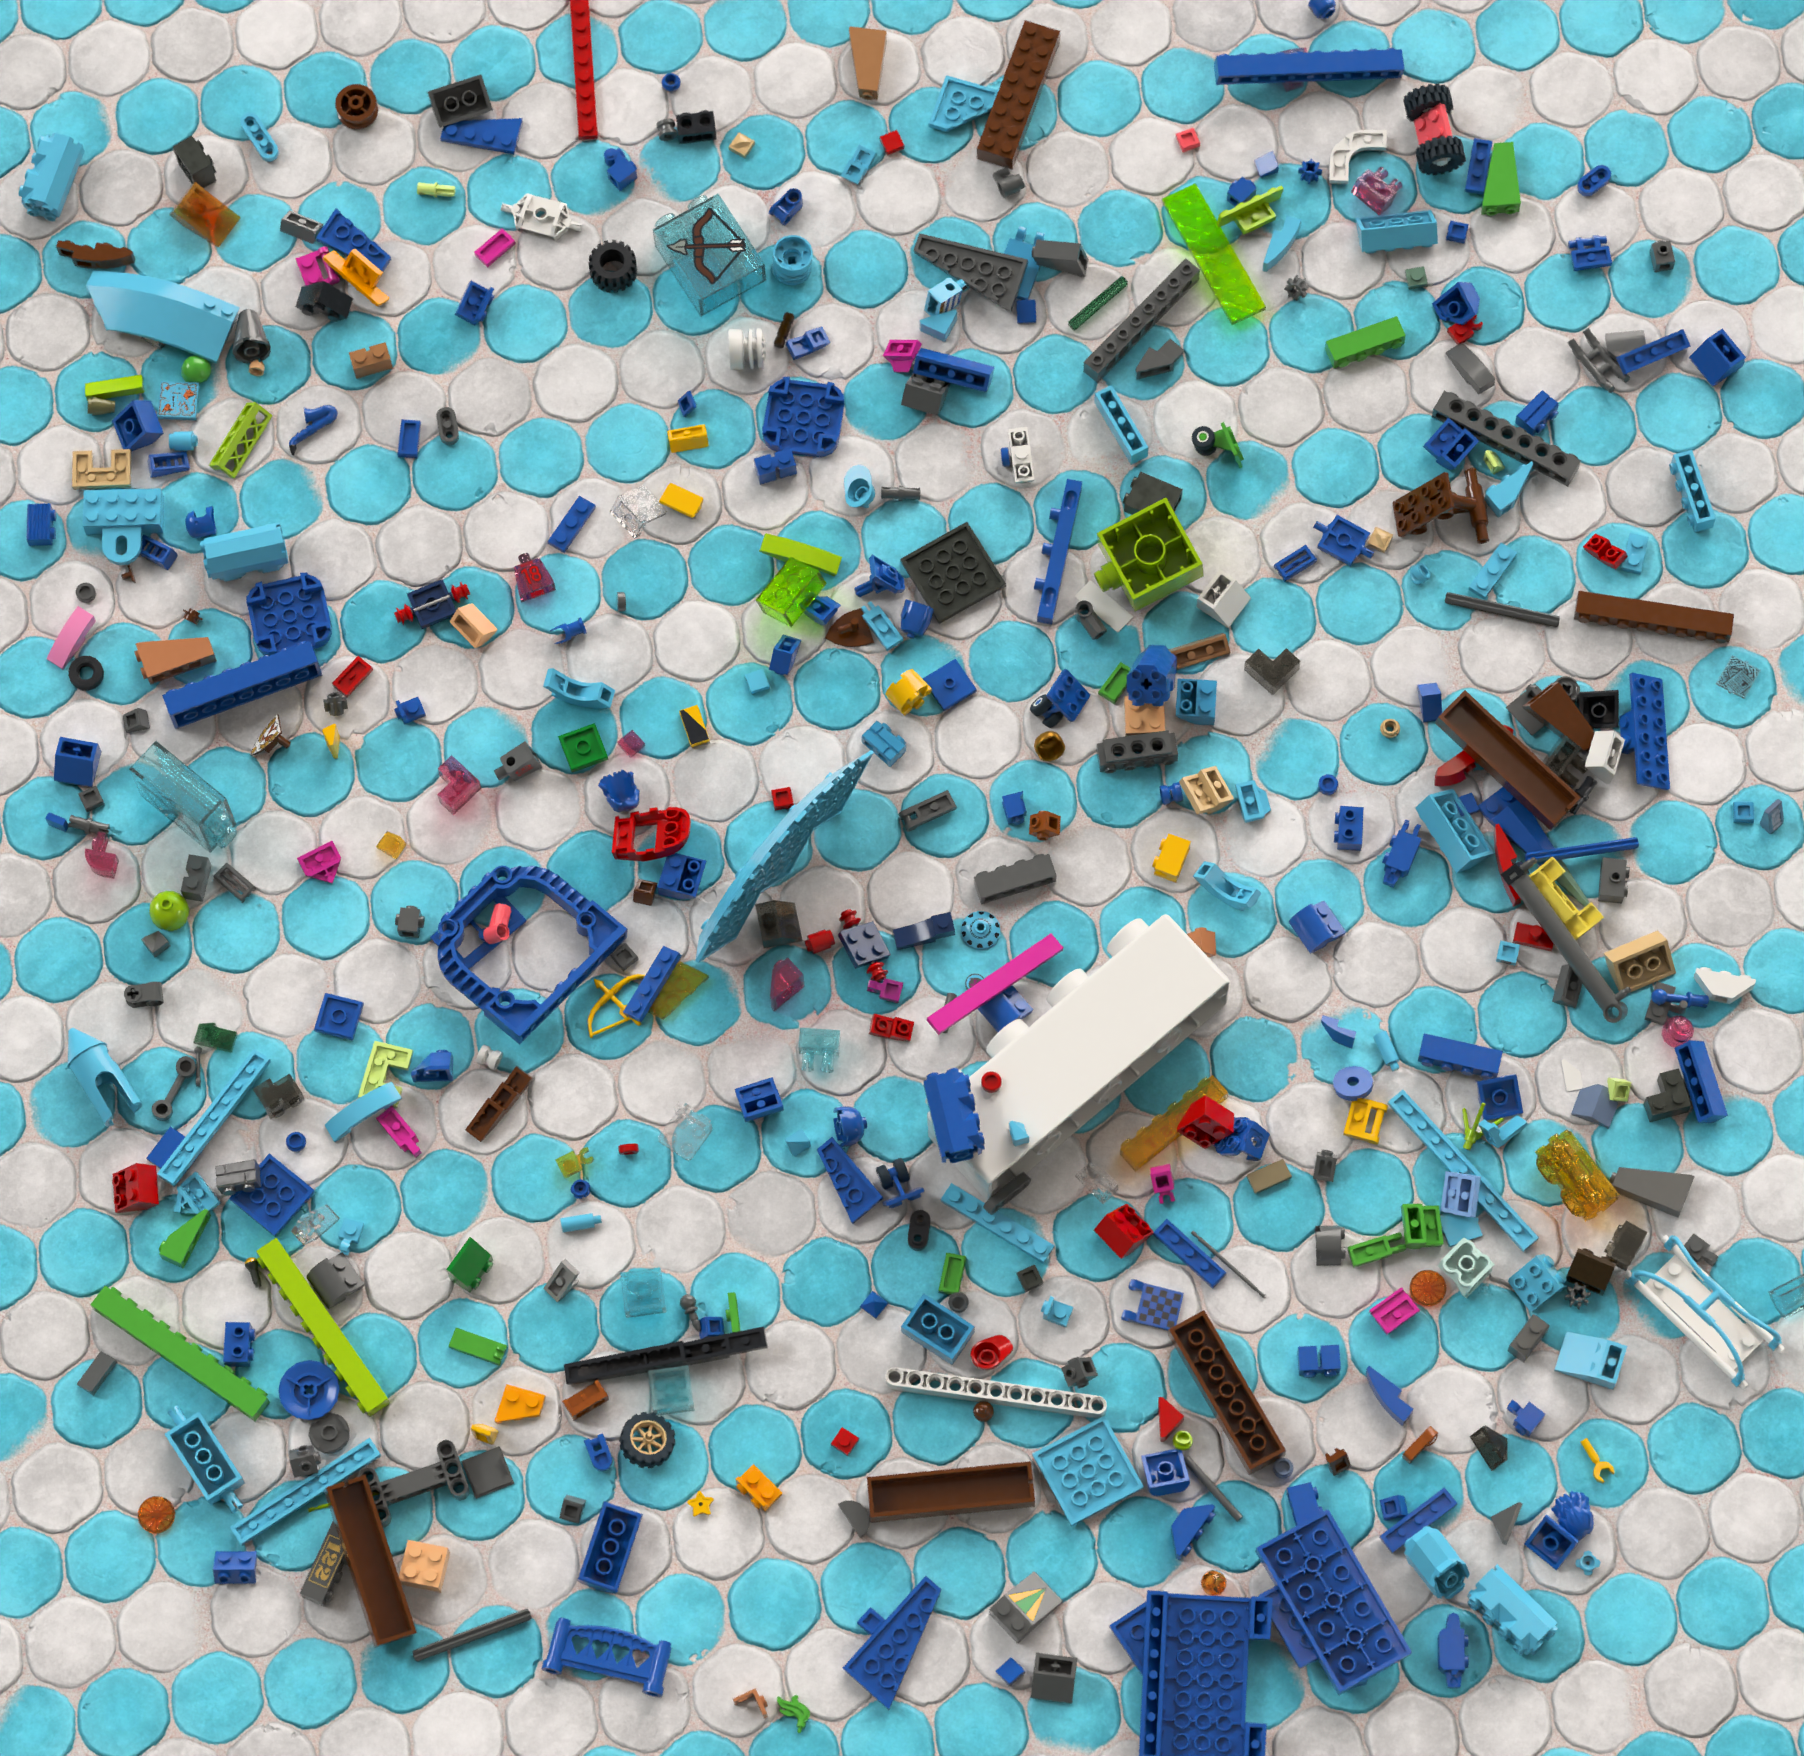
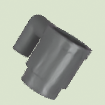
M1007 167L994 172L992 175L1003 198L1015 194L1024 188V182L1019 174L1002 178L1010 174Z

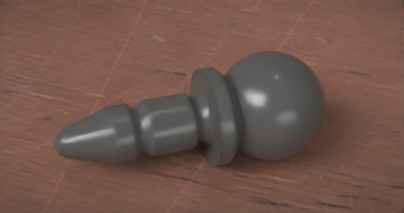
M686 1294L681 1297L680 1306L685 1310V1315L689 1314V1318L696 1331L700 1332V1321L695 1312L698 1310V1307L695 1306L696 1299L694 1296Z

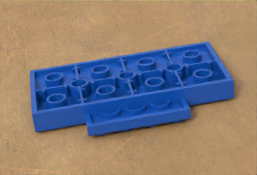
M1329 1509L1256 1548L1257 1556L1275 1587L1258 1595V1597H1272L1271 1621L1299 1669L1318 1659L1338 1696L1412 1654Z

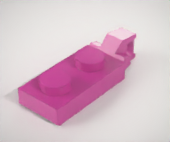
M393 1106L376 1118L400 1149L404 1152L409 1150L415 1158L422 1153L416 1145L419 1142L416 1134Z

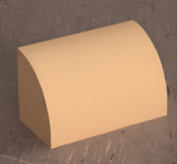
M473 603L458 608L450 620V623L474 648H478L486 643L498 630Z

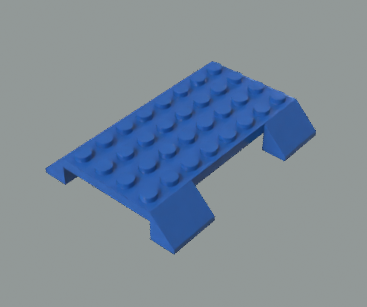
M1147 1590L1139 1756H1265L1267 1724L1245 1723L1249 1641L1270 1640L1272 1597L1251 1596V1598L1173 1594L1168 1593V1591Z

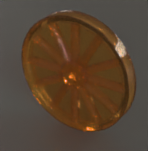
M1433 1270L1420 1271L1414 1275L1410 1282V1294L1418 1304L1434 1306L1440 1303L1446 1294L1445 1280L1439 1273Z
M161 1496L146 1499L138 1510L140 1525L150 1533L166 1531L171 1527L175 1519V1509L172 1503Z

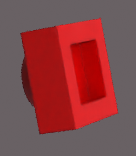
M842 1427L831 1442V1446L848 1456L859 1441V1438Z

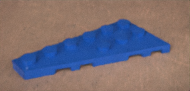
M927 1576L919 1582L843 1666V1670L888 1710L893 1703L941 1593V1589Z

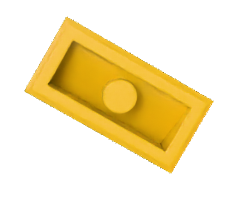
M705 424L667 431L672 453L709 446Z
M670 483L661 496L659 503L694 518L701 510L704 499Z
M332 724L322 729V732L333 758L337 759L340 735L336 724Z

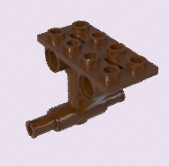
M1469 468L1467 471H1464L1467 483L1465 488L1466 497L1451 491L1449 475L1443 472L1393 501L1398 536L1404 537L1407 534L1420 535L1427 531L1426 524L1434 519L1446 520L1452 518L1454 514L1469 513L1471 525L1476 531L1477 543L1484 544L1489 542L1487 503L1484 500L1482 486L1478 484L1477 470Z

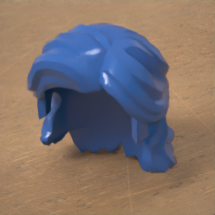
M621 769V772H614L613 777L610 774L603 776L598 785L607 797V802L616 812L631 811L639 804L640 790L637 789L634 783V773L631 771L627 773Z
M1571 1491L1569 1492L1570 1497L1565 1493L1563 1497L1556 1498L1555 1506L1551 1510L1558 1518L1559 1525L1580 1541L1586 1534L1592 1532L1594 1516L1590 1511L1589 1497L1585 1496L1583 1492Z

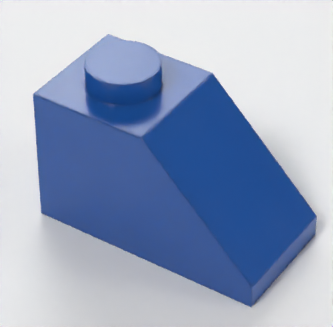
M782 635L773 649L769 670L779 675H788L796 659L801 639Z

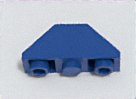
M1213 1504L1184 1508L1171 1525L1175 1556L1178 1560L1182 1556L1186 1557L1192 1549L1190 1545L1193 1540L1198 1541L1204 1532L1202 1528L1205 1523L1210 1524L1216 1514L1214 1513L1215 1506Z

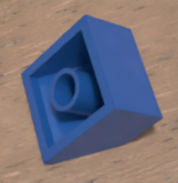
M133 400L112 420L122 448L130 449L131 452L153 444L164 434L151 401Z

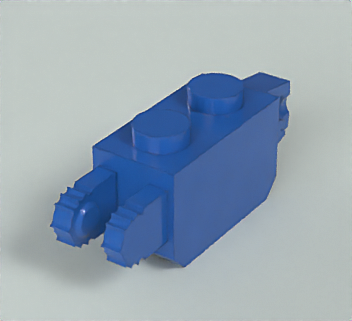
M1454 1612L1449 1614L1446 1619V1628H1443L1438 1635V1670L1445 1674L1447 1688H1460L1462 1674L1469 1665L1468 1655H1465V1647H1468V1635H1464V1629H1460V1618Z

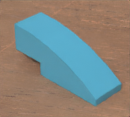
M1287 215L1282 232L1274 230L1263 262L1262 271L1267 272L1289 251L1301 228V219Z

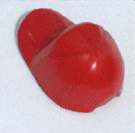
M996 1335L981 1340L971 1349L972 1362L981 1370L994 1369L1013 1351V1345L1003 1335Z

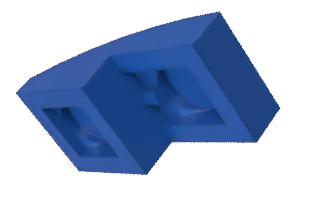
M821 326L805 331L803 336L787 340L785 345L793 360L829 345L830 340Z

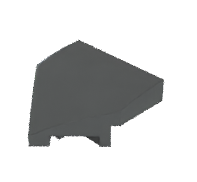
M1644 330L1605 333L1607 352L1615 361H1617L1616 357L1646 345Z

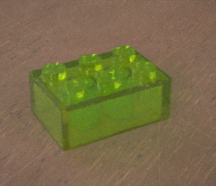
M790 557L757 597L756 602L764 614L792 627L827 583L819 570Z

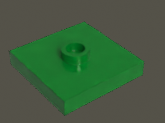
M595 723L558 736L572 773L609 760Z

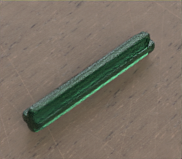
M1120 276L1069 320V327L1072 330L1079 328L1128 285V281L1123 276Z

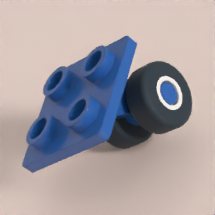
M1064 669L1049 692L1041 695L1031 704L1030 711L1034 716L1043 715L1045 719L1042 723L1048 728L1057 725L1063 716L1070 722H1073L1089 699L1090 693L1067 669Z
M902 1158L894 1160L893 1167L887 1169L885 1165L876 1167V1173L883 1189L886 1190L893 1187L894 1182L898 1192V1196L883 1201V1206L895 1208L903 1204L902 1200L908 1199V1201L918 1199L922 1197L920 1193L925 1192L924 1188L918 1187L904 1193L900 1182L909 1181L910 1176Z

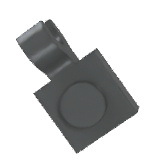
M1693 1233L1685 1243L1684 1247L1697 1263L1700 1259H1703L1713 1267L1718 1261V1256L1708 1251L1710 1245Z

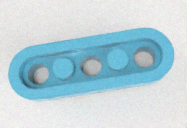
M254 113L243 115L240 120L241 127L261 158L267 162L276 160L279 156L278 147L258 116Z

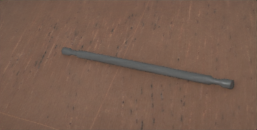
M1194 1230L1191 1232L1193 1236H1195L1206 1248H1208L1216 1257H1218L1235 1274H1237L1244 1282H1246L1254 1291H1257L1262 1298L1265 1296L1263 1292L1258 1290V1288L1252 1282H1250L1242 1273H1240L1223 1256H1221L1214 1248H1212L1204 1239L1199 1237Z

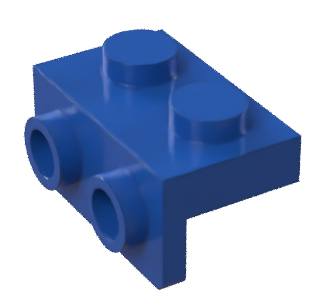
M471 280L454 315L473 325L480 321L482 322L487 314V311H485L487 305H490L494 299V295H492L494 288L486 289Z
M215 1551L213 1565L215 1583L255 1584L257 1551Z

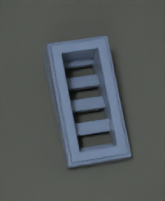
M1777 799L1764 811L1760 821V826L1769 834H1772L1784 822L1782 801L1780 799Z

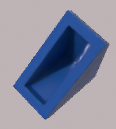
M1437 683L1417 685L1423 723L1436 721L1442 714L1441 692Z

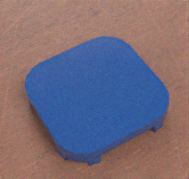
M789 376L782 377L783 379L770 385L764 424L762 426L763 440L766 446L776 452L791 448L792 454L811 457H825L832 454L839 443L844 413V394L835 386V383L828 381L827 384L790 380Z
M307 572L300 573V576L265 584L261 581L256 583L255 587L246 596L254 640L258 650L263 655L270 656L276 654L279 650L295 647L300 642L310 641L313 649L324 646L332 635V625L323 586L320 580L309 575Z

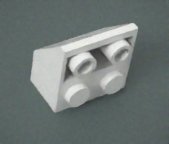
M1220 569L1197 598V608L1229 628L1251 600V597L1236 579Z
M1595 731L1585 768L1604 783L1610 784L1615 775L1625 739L1615 731Z

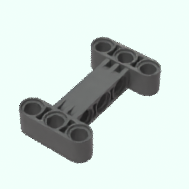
M442 1440L437 1445L440 1462L380 1482L373 1468L365 1467L361 1469L358 1477L367 1474L374 1475L373 1480L368 1482L372 1494H380V1498L374 1502L378 1513H386L385 1519L381 1520L382 1527L388 1526L391 1522L388 1505L448 1485L452 1496L456 1500H464L468 1497L470 1492L453 1442ZM445 1447L452 1448V1452L449 1455L442 1454V1450ZM451 1466L458 1467V1471L455 1474L448 1473V1469ZM458 1485L465 1486L464 1491L461 1493L454 1492V1489Z

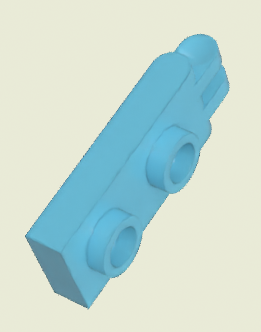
M870 601L867 603L871 609L870 611L865 605L861 607L864 613L862 615L864 621L886 651L903 642V637L879 605L875 607Z

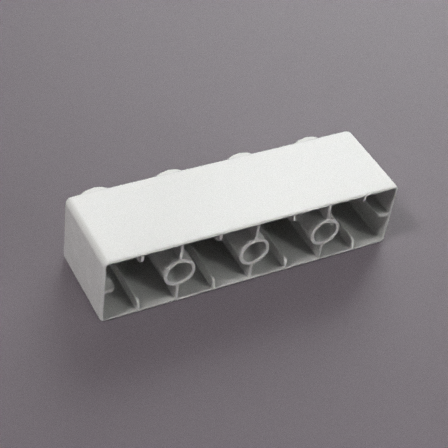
M1162 915L1150 926L1141 918L1128 923L1109 942L1107 952L1112 956L1109 961L1091 976H1088L1080 968L1067 974L1049 992L1046 1000L1052 1008L1030 1027L1021 1019L1012 1021L1001 1029L987 1045L986 1051L992 1059L969 1077L971 1092L969 1094H973L975 1100V1112L973 1114L978 1113L980 1121V1131L978 1133H983L985 1150H982L980 1155H977V1152L973 1153L974 1158L953 1163L986 1201L1020 1173L1029 1172L1226 1005L1230 980L1170 916ZM989 1071L998 1073L1002 1080L1000 1089L994 1093L986 1092L981 1085L982 1076ZM929 1111L927 1114L928 1136L938 1147ZM1010 1121L1024 1124L1026 1133L1029 1136V1143L1018 1146L1013 1145L1009 1131Z

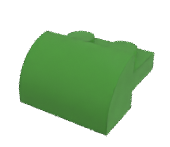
M1401 1205L1406 1248L1421 1249L1422 1247H1441L1444 1245L1439 1205Z

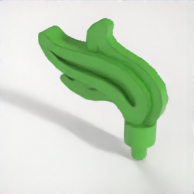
M794 1695L791 1702L777 1697V1703L782 1708L780 1712L788 1717H796L798 1720L797 1732L801 1733L810 1717V1711L798 1701V1695Z

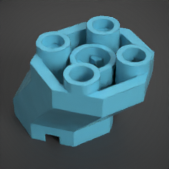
M1425 1526L1414 1536L1406 1540L1404 1544L1406 1550L1404 1553L1408 1563L1415 1569L1437 1598L1444 1596L1446 1599H1451L1464 1589L1465 1583L1463 1581L1465 1577L1468 1579L1470 1575L1467 1565L1461 1560L1439 1530Z

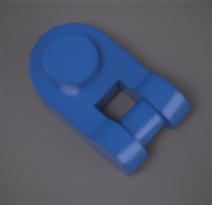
M603 1433L597 1435V1438L592 1440L589 1438L584 1440L594 1468L601 1472L610 1469L613 1460ZM601 1445L602 1449L594 1452L593 1447Z

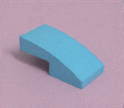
M859 145L852 159H849L841 177L858 185L875 159L876 152Z

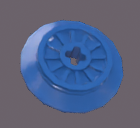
M307 1360L296 1363L285 1372L281 1378L278 1391L280 1402L288 1413L298 1419L312 1420L321 1418L331 1411L338 1400L340 1388L338 1378L330 1367L322 1362ZM307 1387L309 1389L313 1388L312 1390L314 1393L312 1395L310 1393L306 1395L307 1392L305 1389Z

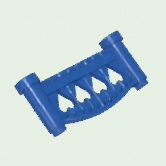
M559 1618L556 1621L547 1659L543 1660L541 1668L543 1671L560 1675L563 1666L641 1683L644 1684L642 1690L644 1694L653 1697L663 1696L664 1687L662 1685L672 1650L670 1642L660 1640L659 1644L655 1645L633 1633L612 1627L595 1625L571 1626V1621L566 1618ZM574 1636L589 1640V1644L578 1654H576L572 1643ZM596 1640L600 1641L601 1644L604 1642L609 1644V1648L598 1659H596L592 1643ZM615 1645H619L621 1648H629V1653L619 1663H616L612 1651ZM634 1650H640L641 1653L644 1651L650 1654L649 1658L637 1668L632 1652Z

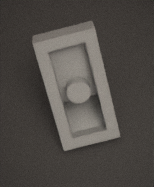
M565 1259L561 1261L543 1289L556 1302H559L578 1284L579 1279L577 1276L580 1272Z

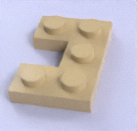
M92 450L73 451V490L131 488V450H111V467L93 468Z

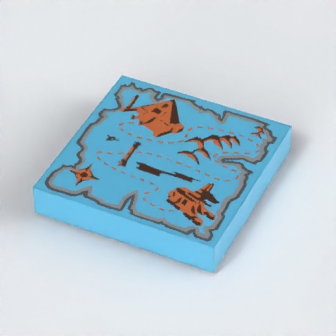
M161 381L158 419L196 420L200 384L196 382Z

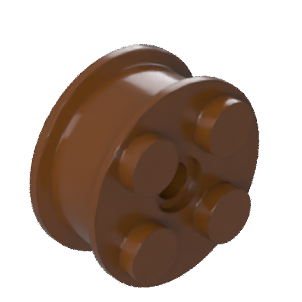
M352 84L344 87L338 93L335 107L338 118L343 125L359 130L370 126L376 120L378 104L374 92L369 87L361 84Z

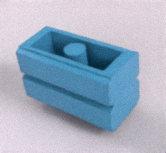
M876 721L861 736V742L891 767L905 754L906 742L899 735L894 736L891 733V728L886 723L881 724L879 721Z

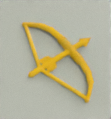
M635 974L628 976L609 990L603 985V981L594 979L596 988H600L605 995L597 1000L590 1011L587 1020L590 1038L629 1020H632L638 1026L641 1025V1022L627 1017L623 1013L627 1005H623L614 995L630 981L643 979L645 975ZM611 999L620 1008L619 1014L624 1019L592 1033L591 1024L594 1015L601 1006L603 1007Z

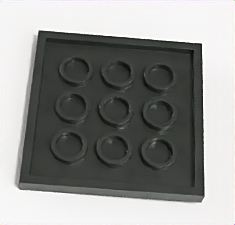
M968 522L963 523L900 559L926 604L934 609L933 615L939 624L1006 587L1005 581Z

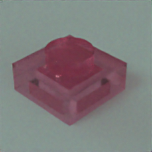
M633 730L617 742L630 758L645 747V743Z

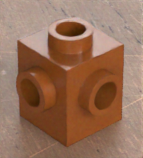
M1039 811L1037 814L1030 815L1029 834L1042 841L1060 835L1061 816L1049 811Z

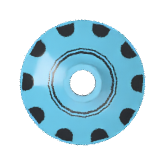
M976 911L969 914L963 920L961 936L968 946L975 949H987L993 946L999 939L1000 924L992 914L985 911ZM979 925L984 926L982 931L977 929Z

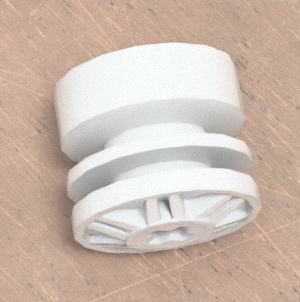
M742 329L729 330L731 370L743 369L744 363L749 360L751 369H754V360H758V369H763L766 358V344L762 329H757V337H753V330L749 329L748 338H744Z

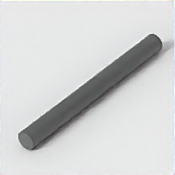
M1187 1455L1184 1458L1186 1466L1238 1522L1243 1517L1240 1512Z

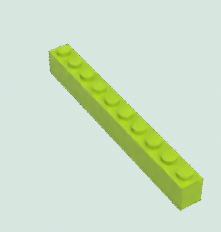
M275 1238L258 1249L256 1252L259 1257L256 1260L262 1269L265 1267L270 1273L267 1276L273 1285L276 1283L281 1289L278 1292L284 1301L288 1299L292 1305L289 1308L296 1317L300 1315L303 1320L301 1322L302 1327L307 1333L311 1331L314 1336L312 1341L318 1349L322 1347L325 1352L323 1357L329 1365L333 1363L337 1369L334 1373L340 1381L344 1380L348 1386L345 1389L351 1397L356 1396L359 1401L357 1406L363 1414L367 1412L369 1417L390 1404L383 1390L278 1239Z

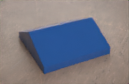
M1517 1074L1477 1081L1479 1104L1481 1106L1482 1103H1485L1482 1113L1483 1120L1487 1121L1523 1113Z

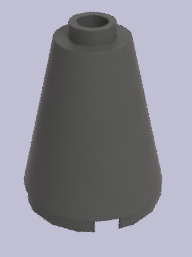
M245 309L238 315L232 348L235 358L243 363H251L256 359L263 361L271 353V346L258 314L251 309Z

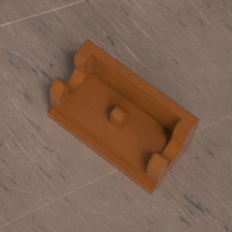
M596 1380L593 1384L563 1400L562 1403L575 1421L607 1402L609 1398L600 1382Z

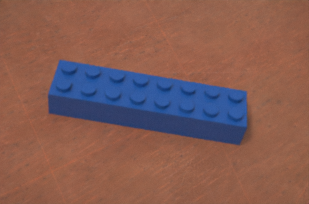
M300 642L295 647L281 649L276 654L270 656L264 655L257 661L245 662L240 667L226 669L216 676L210 675L202 681L190 682L183 688L171 689L162 696L174 728L178 729L320 677L322 672L311 642Z

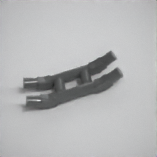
M1589 328L1583 331L1589 345L1593 348L1588 354L1585 355L1574 338L1567 342L1576 358L1587 368L1596 379V382L1609 393L1615 390V387L1603 376L1609 370L1624 382L1630 380V376L1628 374L1623 375L1620 366L1615 363L1600 345V342ZM1599 355L1606 364L1597 369L1591 360Z

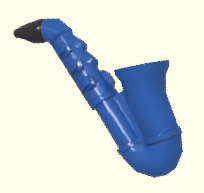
M323 405L315 409L304 408L306 424L309 422L313 423L308 425L306 429H302L300 433L298 432L289 441V449L292 456L295 455L296 444L337 419L338 411L334 406Z

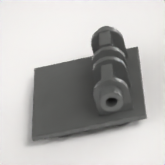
M1536 684L1528 685L1523 694L1506 706V709L1531 736L1545 726L1522 707L1542 691Z

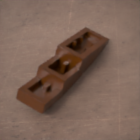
M516 1066L506 1081L500 1084L492 1097L485 1101L465 1131L482 1142L506 1115L534 1078Z

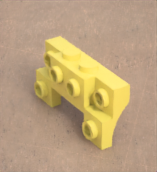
M1551 857L1529 876L1577 941L1599 923L1604 916L1592 902L1581 911H1578L1555 883L1566 871L1554 857Z

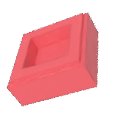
M1194 128L1176 133V139L1182 152L1200 147V141Z

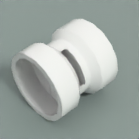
M484 1044L477 1055L476 1063L486 1064L488 1068L496 1070L502 1059L503 1052L493 1051Z

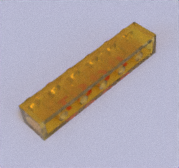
M1214 1075L1209 1078L1204 1077L1198 1083L1197 1088L1194 1090L1189 1089L1182 1096V1100L1178 1103L1175 1101L1170 1104L1167 1112L1163 1115L1158 1114L1151 1121L1152 1124L1148 1127L1143 1126L1136 1132L1137 1135L1133 1139L1128 1138L1121 1144L1120 1155L1135 1172L1182 1135L1176 1131V1128L1191 1103L1205 1095L1219 1104L1228 1098V1091Z

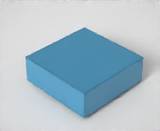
M1733 802L1734 823H1754L1753 802Z

